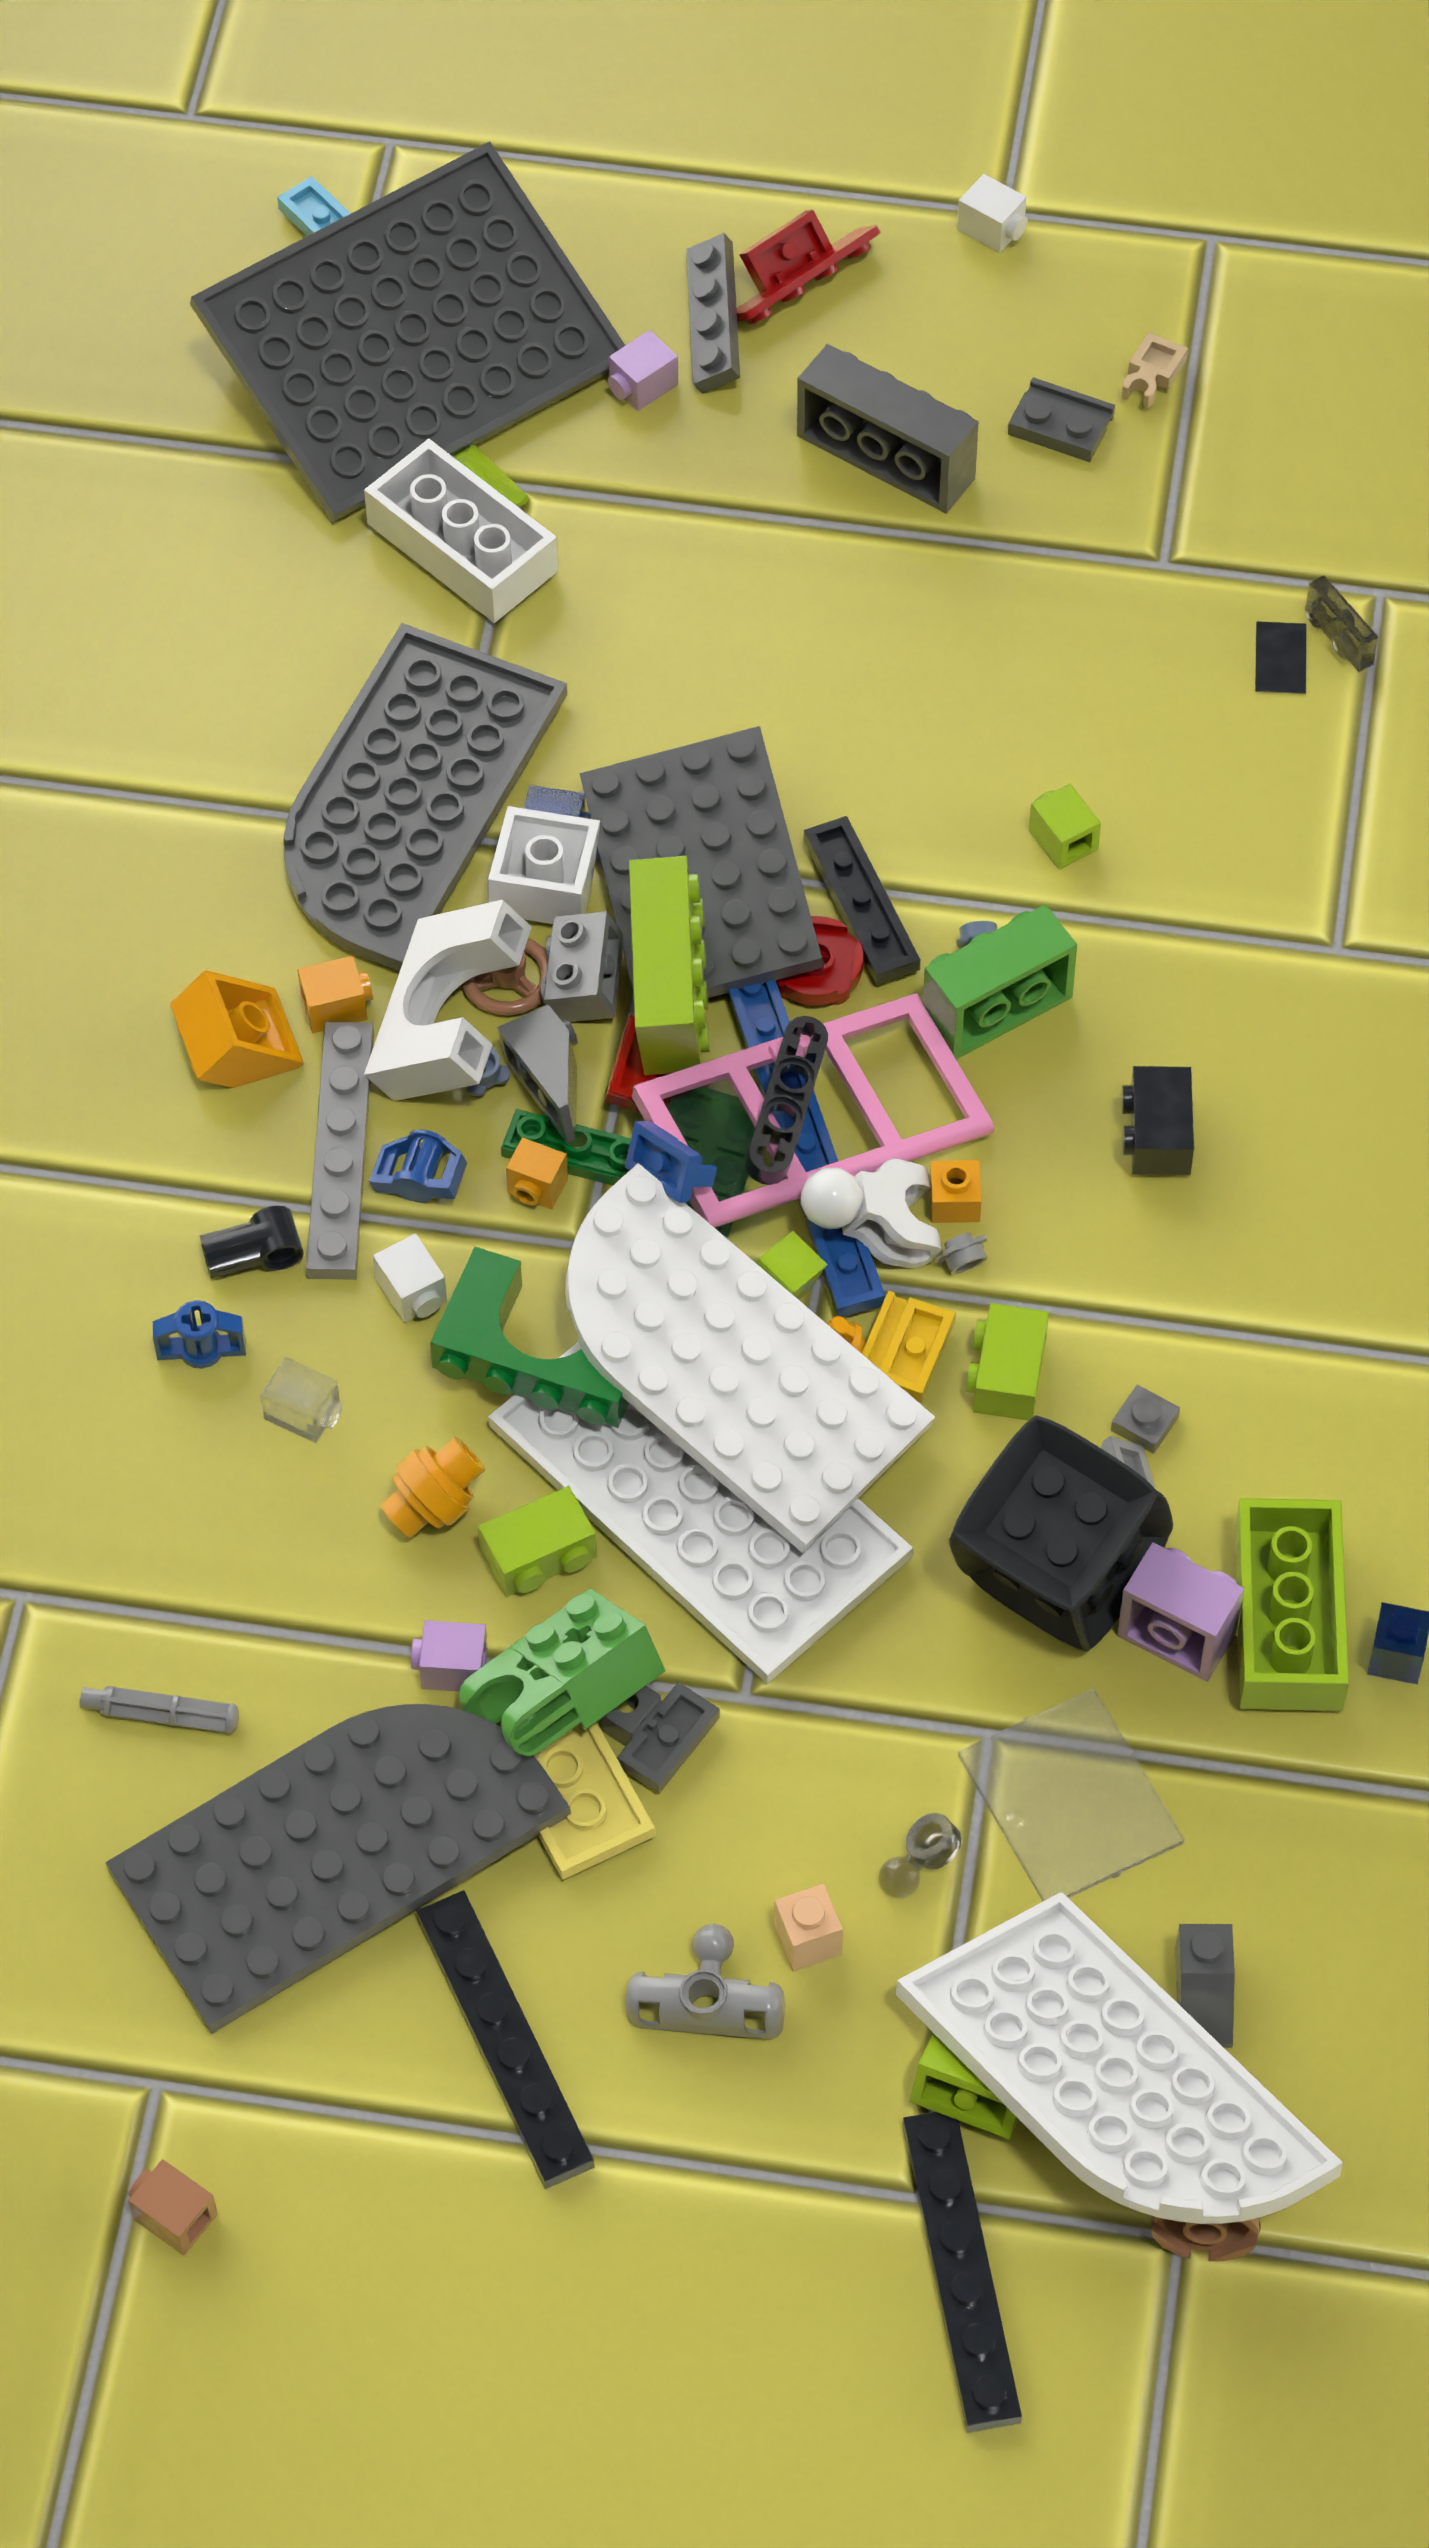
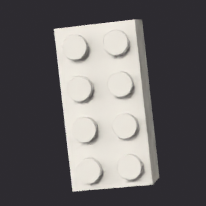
M427 439L364 489L367 524L493 623L497 622L558 572L557 537L430 439Z

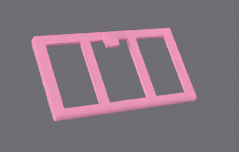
M917 993L823 1023L828 1032V1042L825 1051L881 1147L805 1172L794 1152L789 1171L784 1178L785 1180L720 1202L711 1187H693L690 1203L695 1212L715 1228L801 1199V1189L808 1177L823 1168H841L853 1176L860 1171L874 1173L883 1163L892 1158L910 1162L992 1134L994 1132V1125L990 1116ZM907 1019L965 1119L902 1140L844 1039ZM801 1035L796 1056L805 1058L806 1054L804 1052H807L811 1037ZM783 1037L634 1085L632 1098L645 1121L653 1122L687 1145L662 1099L728 1078L756 1127L764 1098L751 1077L749 1070L775 1063ZM771 1112L768 1115L769 1121L774 1126L780 1128L778 1122L776 1121L774 1115ZM769 1142L767 1149L774 1160L779 1144Z

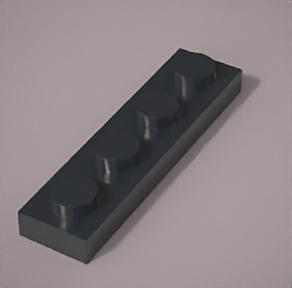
M844 816L804 830V843L850 934L856 942L857 938L863 948V960L876 985L919 971L921 959L848 817Z

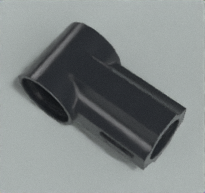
M285 1206L266 1207L253 1214L248 1223L199 1235L211 1278L262 1265L267 1270H284L297 1264L304 1255L292 1212Z

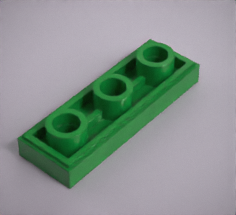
M520 1109L515 1110L501 1146L502 1157L511 1159L523 1137L566 1153L568 1174L612 1186L630 1171L625 1168L631 1138L576 1124V1139L567 1143L547 1116Z

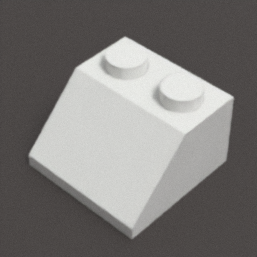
M507 806L488 878L489 903L504 900L524 920L553 924L554 917L585 914L592 888L600 820Z

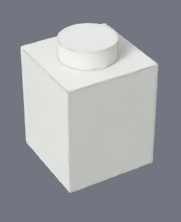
M983 174L959 199L957 230L1001 253L1012 240H1018L1026 229L1028 218L1025 216L1026 196Z
M416 1233L373 1255L376 1281L404 1324L417 1317L423 1318L433 1314L442 1304L447 1302L445 1277Z

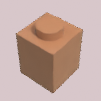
M164 2159L158 2163L153 2171L148 2169L141 2173L129 2192L130 2199L128 2202L133 2220L183 2256L218 2215L214 2196Z

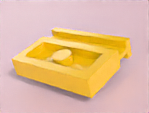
M888 1290L862 1355L916 1401L922 1403L955 1324L956 1312L911 1297L905 1300L896 1297L895 1292Z

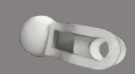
M892 1158L883 1163L874 1173L860 1171L855 1176L841 1168H823L811 1174L801 1189V1206L808 1220L824 1229H839L842 1227L843 1235L857 1238L882 1263L906 1268H922L933 1262L942 1253L940 1236L937 1229L919 1221L908 1208L916 1203L926 1191L931 1189L928 1171L920 1164Z

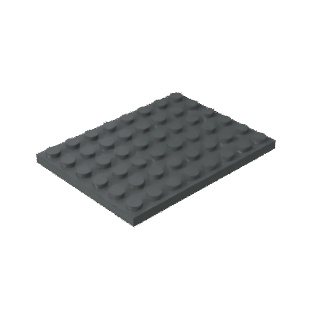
M490 141L191 296L190 300L192 309L332 523L365 506L364 489L427 439L432 440L451 456H454L470 445L476 446L608 375L609 356L626 346Z

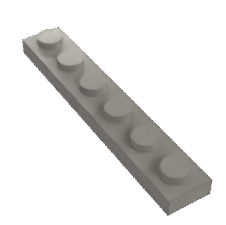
M325 1022L306 1266L308 1279L357 1280L371 1082L364 1073L373 1050V1023Z

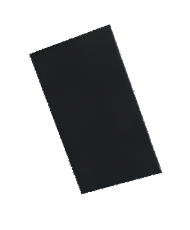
M1256 621L1255 691L1306 694L1305 623Z

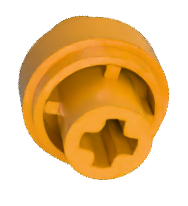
M457 1437L450 1440L439 1452H436L429 1446H425L421 1451L415 1449L396 1466L398 1472L392 1479L398 1489L381 1504V1508L392 1523L409 1538L418 1533L428 1522L438 1529H441L445 1524L451 1526L470 1509L469 1502L474 1498V1495L468 1486L486 1469L473 1451Z

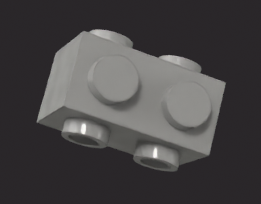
M607 911L554 917L552 936H549L546 942L549 962L547 977L543 978L541 983V994L546 1005L549 1004L560 1020L567 1018L569 1022L615 1017L623 950L621 944L623 932Z

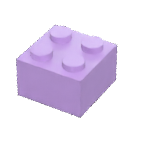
M1152 1542L1123 1590L1117 1636L1208 1682L1236 1636L1244 1588L1237 1585L1232 1577L1221 1571L1211 1572L1193 1563L1182 1551L1175 1548L1165 1549Z

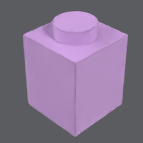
M648 330L609 356V387L618 399H625L634 409L639 411L678 385V356L653 332Z
M424 1620L422 1639H413L411 1652V1669L420 1671L421 1688L460 1692V1687L464 1681L486 1664L488 1651L486 1624Z

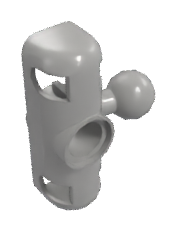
M715 1923L704 1925L694 1935L692 1942L693 1952L701 1961L700 1970H696L688 1975L665 1973L663 1978L649 1977L643 1971L635 1973L629 1979L626 1992V2011L629 2022L637 2028L773 2039L778 2037L783 2030L786 2003L781 1986L770 1982L769 1987L755 1986L751 1984L750 1980L722 1978L720 1976L721 1965L730 1957L734 1948V1940L730 1931L722 1925ZM702 1996H712L718 1999L714 2005L708 2008H699L693 2005ZM639 2003L660 2004V2020L646 2021L641 2019L639 2016ZM745 2012L766 2013L765 2029L752 2030L745 2026Z

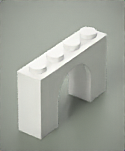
M504 900L418 919L364 1075L393 1101L479 1084L493 1044L463 1017L434 1023L435 1018L450 994L470 978L483 973L519 966L532 926Z

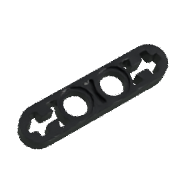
M800 1016L791 1020L786 1027L745 1163L750 1177L761 1184L772 1185L782 1181L789 1171L828 1042L826 1027L814 1017ZM801 1035L811 1037L805 1058L796 1056ZM788 1071L797 1072L805 1079L806 1085L798 1089L789 1088L781 1081L780 1075ZM774 1111H784L792 1117L794 1125L785 1129L778 1128L769 1121L768 1115ZM769 1142L779 1144L772 1166L763 1164Z

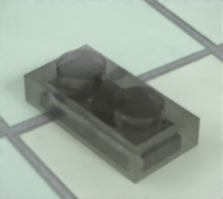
M1324 575L1310 582L1305 606V613L1309 622L1326 634L1332 641L1337 654L1344 660L1348 659L1358 672L1374 665L1378 642L1377 634Z

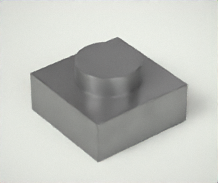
M1137 1384L1112 1420L1111 1431L1132 1443L1143 1446L1145 1450L1154 1454L1179 1418L1180 1407Z

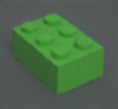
M1046 904L1031 912L1024 911L1019 913L1008 924L991 933L984 932L979 934L967 946L951 954L945 953L937 956L924 968L923 1005L956 1060L1073 998L1078 944Z

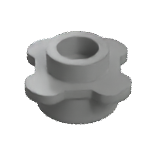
M965 1233L950 1239L944 1244L946 1250L941 1253L942 1257L938 1259L939 1264H947L951 1274H958L978 1266L987 1259L983 1249V1243L987 1241L986 1236L981 1235L973 1238L971 1233Z

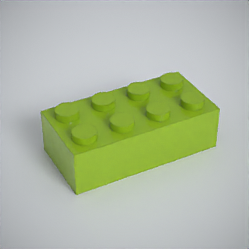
M687 856L629 860L635 1030L644 1075L674 1073L701 1064V1052H710L709 1026L706 1023L705 1010H708L707 983L704 981V969L707 967L705 941L702 940V927H705L703 899H701L699 874H690Z
M1239 1498L1235 1521L1236 1583L1244 1588L1237 1627L1240 1709L1343 1711L1349 1677L1342 1501Z

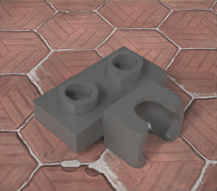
M677 1682L664 1700H661L660 1694L645 1686L627 1699L628 1705L634 1711L623 1713L615 1708L601 1719L605 1733L625 1746L617 1757L623 1770L659 1794L720 1718V1708Z

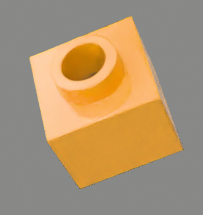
M522 1137L506 1167L508 1194L513 1195L524 1204L532 1206L538 1204L553 1209L568 1180L567 1154Z
M979 1160L931 1161V1223L980 1222L981 1182Z

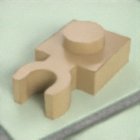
M1148 332L1129 362V375L1123 381L1122 399L1127 400L1133 391L1140 390L1145 392L1143 407L1149 408L1155 402L1157 386L1169 389L1187 360L1188 348Z

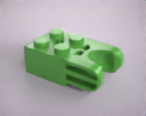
M590 1588L583 1594L572 1598L565 1607L543 1623L532 1627L525 1636L470 1675L460 1687L459 1703L462 1710L483 1717L494 1724L502 1721V1733L507 1745L519 1754L532 1756L543 1751L577 1725L586 1730L666 1670L646 1625Z

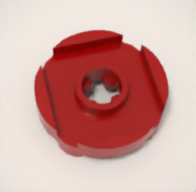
M811 916L822 960L826 964L824 968L775 980L781 998L806 1005L843 1004L849 999L850 992L858 985L862 977V945L858 938L856 942L854 937L848 933V927L840 921L829 917Z

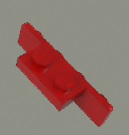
M807 210L740 253L739 256L759 293L737 307V322L747 320L749 325L765 319L772 313L770 306L779 300L785 303L805 292L803 286L805 283L813 278L815 281H818L833 274L838 270L836 263L847 256L848 259H852L871 248L869 241L881 233L878 226L872 225L857 228L831 245L814 210Z

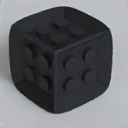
M1036 1415L1025 1423L1012 1437L980 1481L956 1521L949 1538V1545L959 1569L991 1597L1056 1639L1087 1652L1102 1640L1119 1619L1123 1590L1152 1542L1165 1548L1169 1535L1173 1530V1519L1169 1504L1164 1495L1157 1491L1134 1469L1067 1427Z

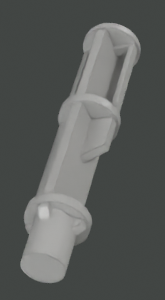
M107 1686L103 1690L83 1687L80 1697L81 1708L100 1710L102 1715L107 1717L112 1716L168 1724L170 1726L223 1732L226 1734H232L239 1722V1710L233 1703L228 1704L186 1698L178 1695L158 1694L117 1688L115 1686Z

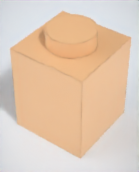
M824 1883L774 1900V1927L792 1971L842 1954L843 1928Z

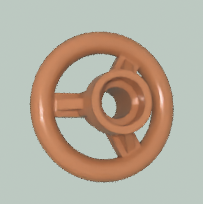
M528 938L519 966L474 976L462 984L463 990L473 1004L486 1012L504 1016L528 1012L543 1002L541 983L543 978L547 977L549 962L547 952L539 943ZM525 952L530 954L540 966L541 979L538 986L529 981L525 976ZM496 986L505 989L513 988L524 998L516 1001H498L486 996L481 991Z

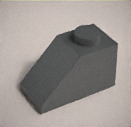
M1179 1924L1175 1945L1177 2003L1223 2048H1232L1235 1984L1232 1924Z

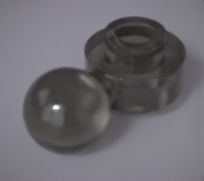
M940 1813L927 1814L918 1819L911 1826L906 1837L908 1854L905 1857L890 1858L880 1868L879 1884L882 1890L893 1898H906L912 1895L920 1884V1870L923 1867L927 1869L941 1868L951 1862L957 1855L962 1841L959 1829L945 1815Z

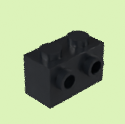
M1133 1066L1131 1085H1122V1114H1131V1126L1123 1127V1155H1132V1174L1191 1175L1194 1154L1191 1067Z

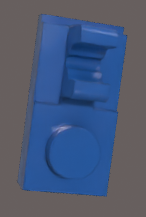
M635 1121L625 1168L631 1170L639 1163L662 1183L665 1193L679 1203H687V1201L691 1200L693 1187H713L717 1172L715 1165H702L703 1158L701 1154L653 1122Z

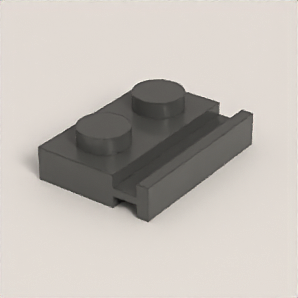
M1033 377L1028 391H1025L1008 423V435L1091 462L1107 431L1109 422L1114 418L1115 405Z

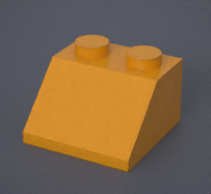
M204 970L170 1003L177 1022L178 1031L183 1038L191 1060L192 1069L198 1080L236 1088L298 1069L304 1063L274 987Z

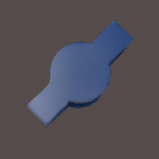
M424 1129L414 1130L408 1136L382 1145L369 1182L375 1193L398 1194L404 1199L418 1203L428 1202L432 1197L455 1199L467 1162L462 1152L441 1135ZM407 1153L401 1171L396 1172L393 1176L398 1157ZM449 1154L450 1156L442 1179H434L441 1157Z
M194 1300L180 1306L177 1312L153 1321V1342L157 1360L182 1359L193 1368L203 1369L211 1367L221 1357L246 1356V1337L242 1316L215 1310L211 1304L205 1301ZM196 1310H198L200 1313V1319L202 1324L200 1326H197L195 1317ZM216 1330L227 1332L228 1334L220 1335ZM178 1332V1334L181 1336L170 1338L169 1335Z

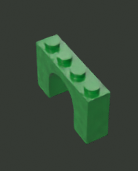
M474 1247L430 1342L432 1368L438 1369L443 1375L452 1379L460 1380L465 1378L484 1384L488 1389L498 1394L507 1395L512 1393L530 1399L544 1409L555 1410L558 1408L579 1415L581 1419L590 1424H607L619 1428L629 1402L622 1397L620 1390L614 1387L594 1368L582 1349L562 1358L541 1359L526 1355L509 1343L502 1331L522 1288L521 1261Z

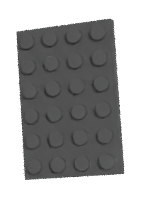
M760 726L579 773L590 818L600 820L597 847L616 924L623 932L621 944L633 992L629 860L687 856L690 874H699L701 899H703L705 927H702V940L705 941L707 967L704 969V981L707 983L708 998L729 993L730 989L738 988L740 990L744 986L758 983L763 984L768 981L824 968Z

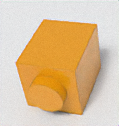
M353 956L297 969L301 998L312 1033L324 1031L325 1022H362L368 1020L366 1001L373 1000L371 984L367 972L358 974Z

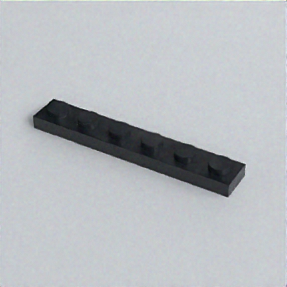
M465 1890L416 1910L417 1920L545 2189L595 2168L594 2159Z
M938 2112L903 2117V2130L966 2431L970 2433L1021 2424V2409L959 2121Z

